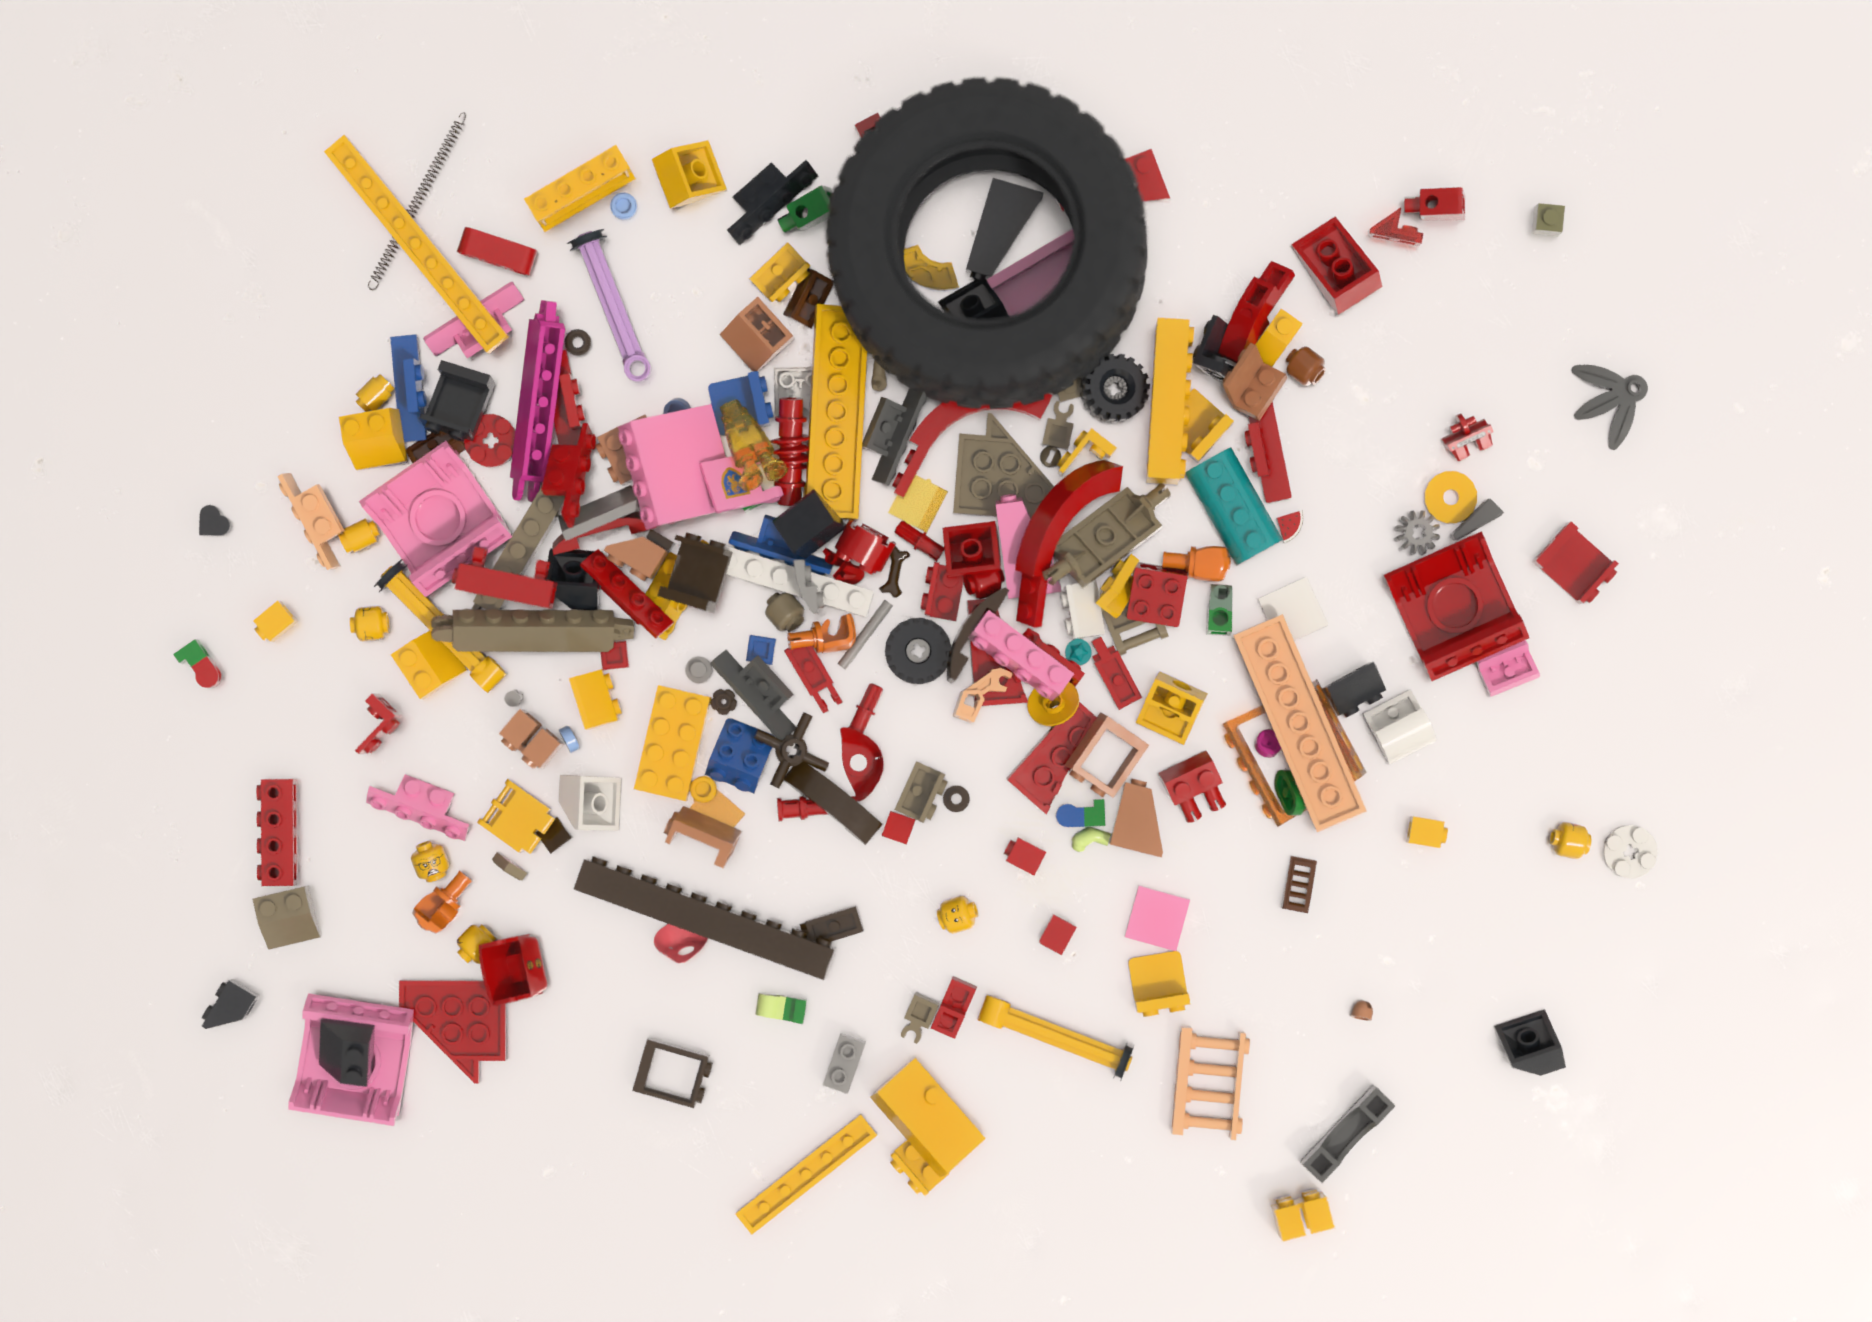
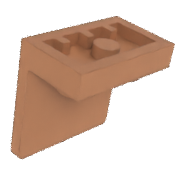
M1250 343L1248 348L1240 353L1238 363L1234 369L1226 374L1223 387L1234 409L1260 421L1287 380V376L1285 373L1263 363L1257 346Z

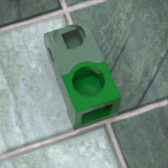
M1210 584L1206 634L1230 636L1232 633V585Z

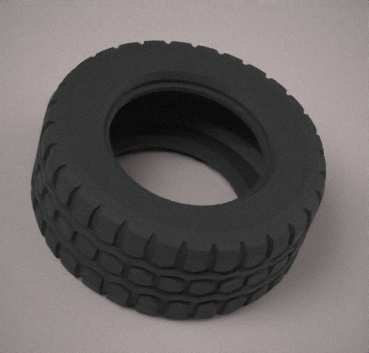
M986 77L963 79L961 84L956 85L953 81L931 87V92L929 93L918 92L901 102L902 107L897 110L891 108L875 122L876 128L873 131L867 130L853 147L855 154L848 156L838 174L840 182L833 187L828 210L830 216L826 220L825 230L826 244L828 245V251L826 252L827 262L836 294L856 337L865 350L873 355V359L885 371L897 376L898 381L912 390H921L925 392L927 397L940 402L949 403L954 401L957 402V406L979 409L982 405H989L990 409H1003L1013 407V403L1021 402L1022 405L1043 400L1045 394L1051 392L1055 395L1074 385L1073 380L1078 377L1084 378L1100 364L1099 360L1103 356H1108L1121 340V333L1127 330L1134 317L1136 304L1140 300L1144 288L1148 259L1145 209L1142 194L1138 189V181L1130 163L1124 159L1123 150L1112 135L1104 132V126L1089 112H1080V106L1061 94L1053 96L1050 89L1030 82L1024 86L1019 85V80L996 77L994 81H987ZM984 170L1015 173L1041 185L1062 206L1074 231L1073 247L1069 262L1054 288L1042 300L1027 310L1013 316L993 320L968 319L956 316L937 307L918 291L907 275L904 264V247L908 229L914 215L923 202L936 189L948 181L964 174Z

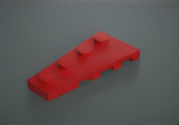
M1152 149L1125 158L1135 173L1143 202L1170 199ZM1059 204L1060 209H1061V212H1063L1064 209H1063L1062 206Z
M985 599L967 600L968 616ZM997 610L995 615L1000 618L999 612ZM970 641L973 683L988 674L989 670L1002 668L1012 672L1007 667L998 664L991 655L978 649ZM1015 673L1012 674L1010 679L1001 676L999 683L1007 687L1006 691H988L983 695L984 702L982 706L1028 703L1021 680L1016 677Z
M1080 702L1075 714L1066 722L1052 726L1006 778L1046 815L1054 797L1062 786L1064 778L1068 771H1070V768L1065 766L1066 762L1097 718Z

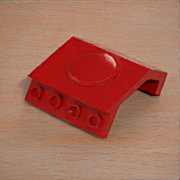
M1482 531L1384 575L1390 593L1431 681L1530 638L1520 614H1518L1495 565Z

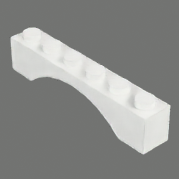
M725 546V550L733 552L726 575L803 598L793 566ZM811 572V581L806 582L807 586H817L818 592H823L824 605L867 618L874 591Z

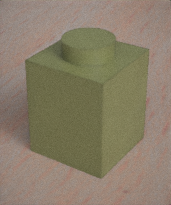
M1538 203L1534 207L1532 234L1559 236L1563 232L1565 206Z

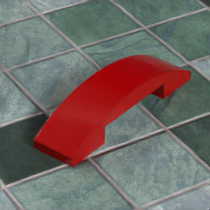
M632 512L567 541L563 534H561L552 543L553 554L556 555L579 549L580 537L629 525L631 534L646 531L645 524L641 520L640 512Z

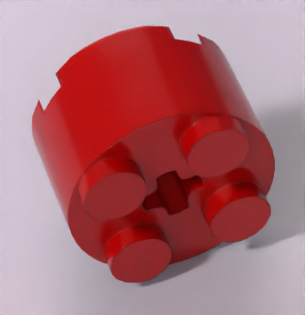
M849 519L835 545L837 549L835 555L847 562L855 560L860 563L858 568L871 575L873 573L876 574L877 571L882 572L896 546V542L891 541L888 544L887 540L889 537L863 523L861 527L855 526L856 520Z

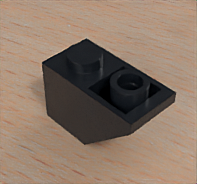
M234 979L229 980L227 983L223 982L215 994L218 999L214 1006L209 1005L202 1015V1019L205 1021L201 1027L208 1029L246 1019L260 995Z

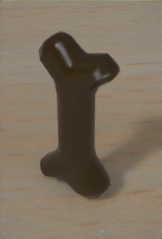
M895 546L890 555L891 566L888 580L879 590L882 593L889 592L894 598H897L902 594L898 585L901 565L906 558L910 557V553L908 551H899Z

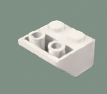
M1091 582L1084 588L1079 584L1066 585L1064 587L1065 591L1061 592L1060 596L1062 608H1068L1069 618H1065L1067 635L1072 634L1073 640L1104 635L1105 629L1101 607L1096 604L1099 598L1097 582Z

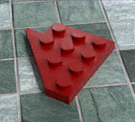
M483 980L399 981V1007L414 1010L413 1022L474 1084L480 1083V1061H506L507 1003L492 1006Z

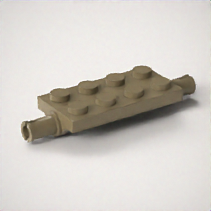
M1160 483L1148 494L1139 496L1134 494L1129 487H1126L1060 537L1053 554L1058 562L1043 571L1044 579L1051 578L1048 583L1054 585L1069 573L1082 588L1087 586L1161 529L1163 525L1156 519L1154 511L1156 506L1171 497L1169 489L1167 488L1162 491L1166 486Z

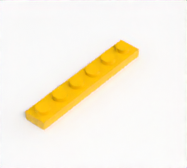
M860 1114L736 1212V1216L750 1234H754L874 1139L877 1133Z

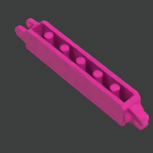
M541 300L539 314L535 313L534 320L529 319L510 478H513L512 497L514 500L522 499L525 480L529 481L527 499L529 502H533L539 492L540 482H543L550 455L565 326L564 323H559V316H556L557 302Z

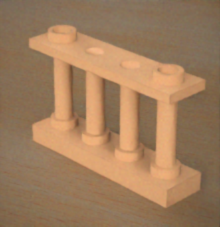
M1180 1026L1171 1133L1183 1135V1129H1188V1127L1230 1130L1229 1138L1236 1140L1237 1134L1242 1133L1243 1118H1238L1243 1059L1244 1054H1249L1250 1038H1245L1246 1033L1240 1031L1238 1040L1199 1037L1196 1033H1192V1027ZM1202 1047L1237 1051L1236 1067L1194 1063V1060H1190L1191 1049ZM1204 1074L1235 1077L1233 1093L1193 1090L1192 1087L1187 1086L1188 1076ZM1191 1100L1232 1104L1231 1120L1190 1116L1189 1113H1185L1186 1102L1191 1103Z

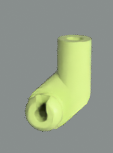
M1086 827L1073 836L1072 848L1077 852H1082L1092 842L1107 846L1111 833Z

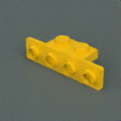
M701 540L702 543L709 544L708 542ZM672 552L668 553L645 593L674 621L673 625L659 636L663 640H666L669 634L672 633L681 613L687 607L685 604L657 596L660 586L668 587L677 555Z

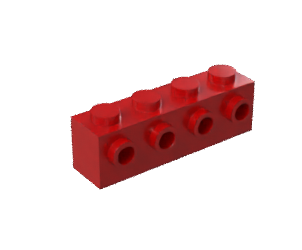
M261 779V785H257L256 788L257 801H261V811H257L256 816L257 827H261V838H257V854H261V865H257V880L261 881V886H296L297 779Z

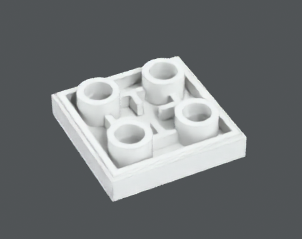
M812 367L774 368L775 416H779V398L798 397L803 398V416L809 420Z

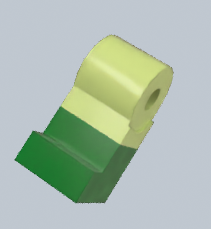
M758 993L755 1015L803 1024L807 999Z

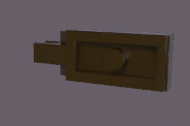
M856 905L806 920L804 923L799 924L800 931L807 933L806 938L815 942L817 937L832 942L864 932Z

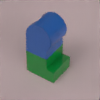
M1093 799V807H1075L1071 804H1063L1056 811V820L1064 827L1105 826V799Z

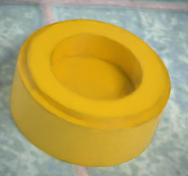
M707 776L697 777L690 786L691 796L701 803L710 802L717 794L715 781Z

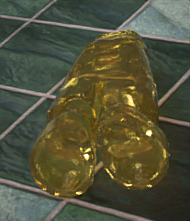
M738 399L723 404L720 407L723 415L721 420L724 423L728 446L735 466L743 468L739 479L742 490L751 491L762 484L763 475L756 464L757 462L761 463L763 473L768 481L782 478L787 473L788 468L784 461L772 456L774 452L773 445L757 421L748 413L747 408L742 407Z

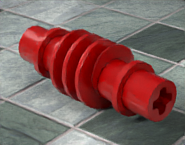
M781 397L779 398V416H775V421L779 422V438L770 440V443L779 445L778 449L770 451V454L779 456V459L770 461V464L779 466L778 480L774 481V486L782 488L783 496L780 497L778 505L792 506L801 499V489L806 486V482L802 481V469H807V465L803 463L808 461V456L802 452L809 451V446L804 441L810 440V436L802 434L803 423L807 421V417L803 416V398Z

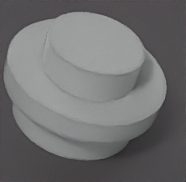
M694 657L687 662L685 672L692 682L703 683L710 678L712 666L706 658Z

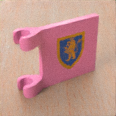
M766 447L745 454L700 463V468L716 513L761 503H775L780 500V497L783 496L782 488L776 486L763 491L754 464H763L770 457Z

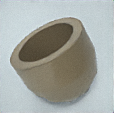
M1045 447L1040 454L1041 463L1048 468L1056 467L1061 459L1060 451L1056 447ZM1053 450L1055 451L1054 457L1051 463L1046 462V459L1048 458L1050 451Z

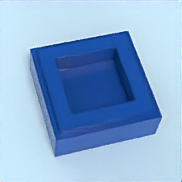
M750 635L746 661L751 662L759 655L766 664L772 665L776 639Z

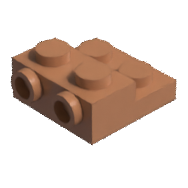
M644 414L634 420L647 418V416ZM616 427L597 437L600 443L596 444V448L602 459L608 458L611 467L607 468L613 482L619 481L623 486L631 482L632 477L626 466L625 451L620 443L619 430Z

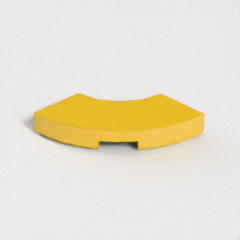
M919 245L904 249L905 271L912 281L933 290H953L959 288L951 262L939 263L930 260L922 253Z

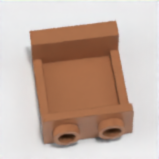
M683 806L679 813L674 812L671 819L668 820L664 834H667L665 843L669 845L679 832L718 849L719 852L714 865L724 868L734 852L742 831Z

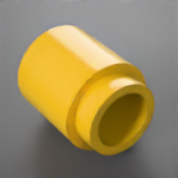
M381 374L376 378L373 376L356 393L359 398L355 402L365 412L378 410L392 396L391 392L395 388Z
M364 518L344 528L345 531L338 536L347 553L352 551L356 553L378 542L376 536L380 535V532L373 520L369 522Z

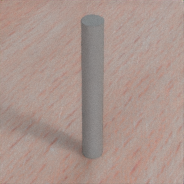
M886 600L882 602L857 636L852 648L846 651L837 664L845 670L848 668L893 607L892 604Z

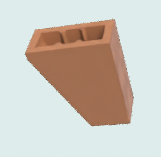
M1131 779V783H1124L1109 844L1162 858L1163 849L1152 789L1146 788L1147 782Z

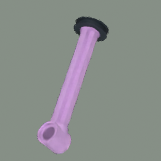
M604 229L583 233L567 244H572L573 248L570 251L579 249L623 359L622 363L626 376L633 382H643L651 374V364L647 360L645 353L642 352L599 243L600 240L607 236H602L601 232ZM637 361L645 365V371L640 376H634L630 371L631 365Z

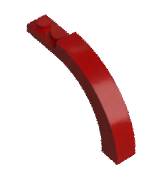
M1048 393L1044 395L1043 400L1026 405L1017 402L1013 403V407L1003 409H990L989 405H982L979 409L957 406V402L954 401L941 403L924 418L911 436L909 442L917 446L916 451L911 449L904 461V463L908 464L904 474L899 472L892 484V487L896 488L894 494L904 499L933 443L948 427L958 420L987 410H1010L1026 414L1040 421L1053 395Z
M1107 460L1086 464L1065 476L1040 503L1026 528L1017 555L1015 570L1022 573L1016 621L1034 628L1042 627L1048 579L1045 580L1042 573L1050 568L1052 557L1061 535L1075 515L1091 501L1109 493L1120 492L1123 466Z

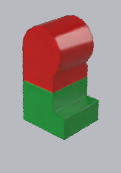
M194 639L173 654L179 663L188 662L195 672V679L200 686L214 688L220 684L222 679L221 671L198 639Z

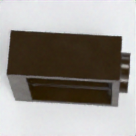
M648 1038L632 1091L695 1108L696 1102L701 1104L706 1088L701 1087L703 1078H709L713 1063L708 1061L710 1055ZM657 1048L701 1061L690 1098L646 1086Z

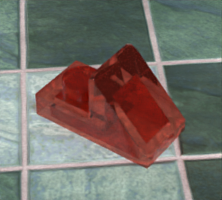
M1399 208L1368 230L1367 236L1419 247L1422 244L1424 233L1418 232L1417 227L1402 225V229L1398 228L1401 208Z

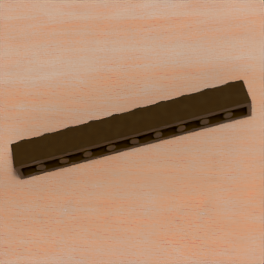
M592 856L591 860L584 859L573 888L576 891L822 980L827 978L837 950L831 947L832 942L817 937L815 942L807 939V933L794 928H792L791 932L781 929L782 924L767 919L766 923L756 920V914L742 910L741 914L731 911V905L717 901L716 905L706 902V896L692 892L691 896L681 893V887L667 883L666 887L656 884L657 879L645 874H642L641 878L631 875V869L617 865V868L614 869L606 866L608 861L599 857Z

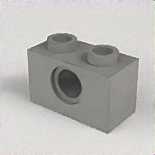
M843 1033L840 1034L823 1086L848 1094L866 1041Z

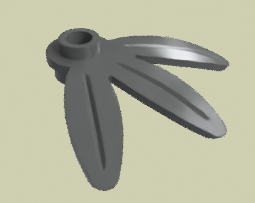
M1575 365L1572 367V372L1579 378L1591 384L1612 389V391L1594 397L1580 407L1574 415L1577 420L1602 415L1620 405L1614 417L1609 436V448L1616 450L1625 440L1631 429L1636 401H1640L1647 394V382L1639 375H1631L1624 379L1617 373L1603 367ZM1632 383H1636L1639 386L1637 393L1631 390Z

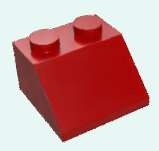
M995 521L943 527L947 577L1001 571L999 536Z

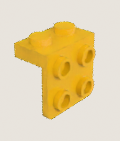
M1171 951L1135 957L1129 960L1128 965L1137 1013L1143 1012V1017L1159 1014V1009L1169 1008V1012H1178L1185 1010V1005L1190 1004L1180 952Z

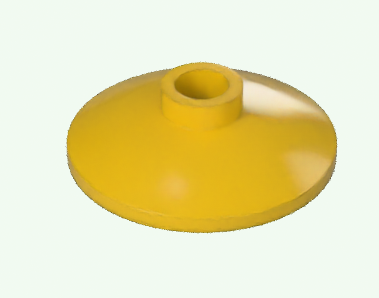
M1070 682L1067 683L1060 695L1052 701L1041 696L1034 688L1028 698V712L1031 718L1038 724L1044 726L1062 724L1069 720L1077 711L1079 694L1075 686Z

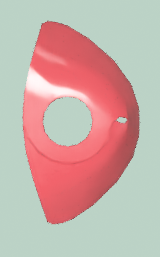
M667 924L656 933L654 945L667 958L676 963H684L704 947L708 938ZM694 947V950L689 954H678L682 948Z

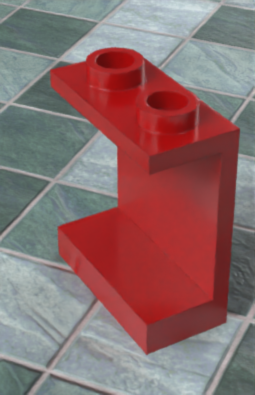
M1570 521L1565 524L1533 560V563L1579 604H1583L1585 601L1590 603L1599 594L1600 591L1597 589L1603 581L1608 583L1616 575L1615 567L1619 563L1616 560L1611 561L1577 531L1579 528Z

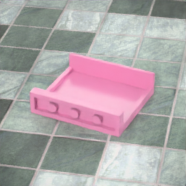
M1073 229L986 280L1002 301L1009 316L1034 306L1058 283L1071 256L1074 240Z
M711 404L638 419L618 427L619 440L623 445L626 455V466L631 473L633 491L638 499L640 517L645 524L646 530L664 524L716 513L700 468V463L726 458Z

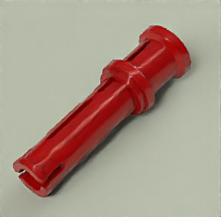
M803 796L792 800L777 798L778 822H782L783 819L787 818L805 820L808 816L829 815L810 799L806 800V797ZM851 796L854 800L857 801L856 796Z

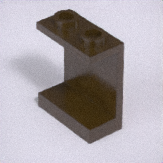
M686 532L685 537L676 535L674 540L680 541L681 545L667 588L660 586L657 596L714 613L733 552L725 550L726 544L710 539L709 544L700 542L701 536Z

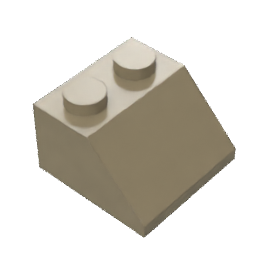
M309 886L252 899L257 922L268 950L321 937Z

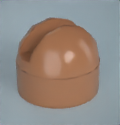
M1364 1000L1356 1002L1352 1008L1351 1017L1372 1021L1373 1007L1371 1003Z

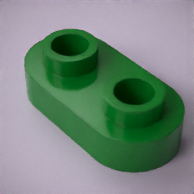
M1279 770L1275 776L1274 786L1282 807L1287 815L1300 816L1307 807L1291 770Z

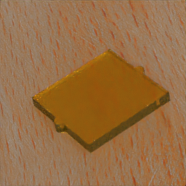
M916 475L904 499L896 496L888 513L927 533L948 491L931 483L930 479L925 480Z

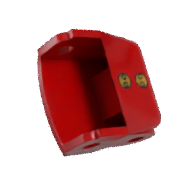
M526 934L479 945L482 977L492 1006L531 998L543 994V991L547 989L548 982L536 937Z

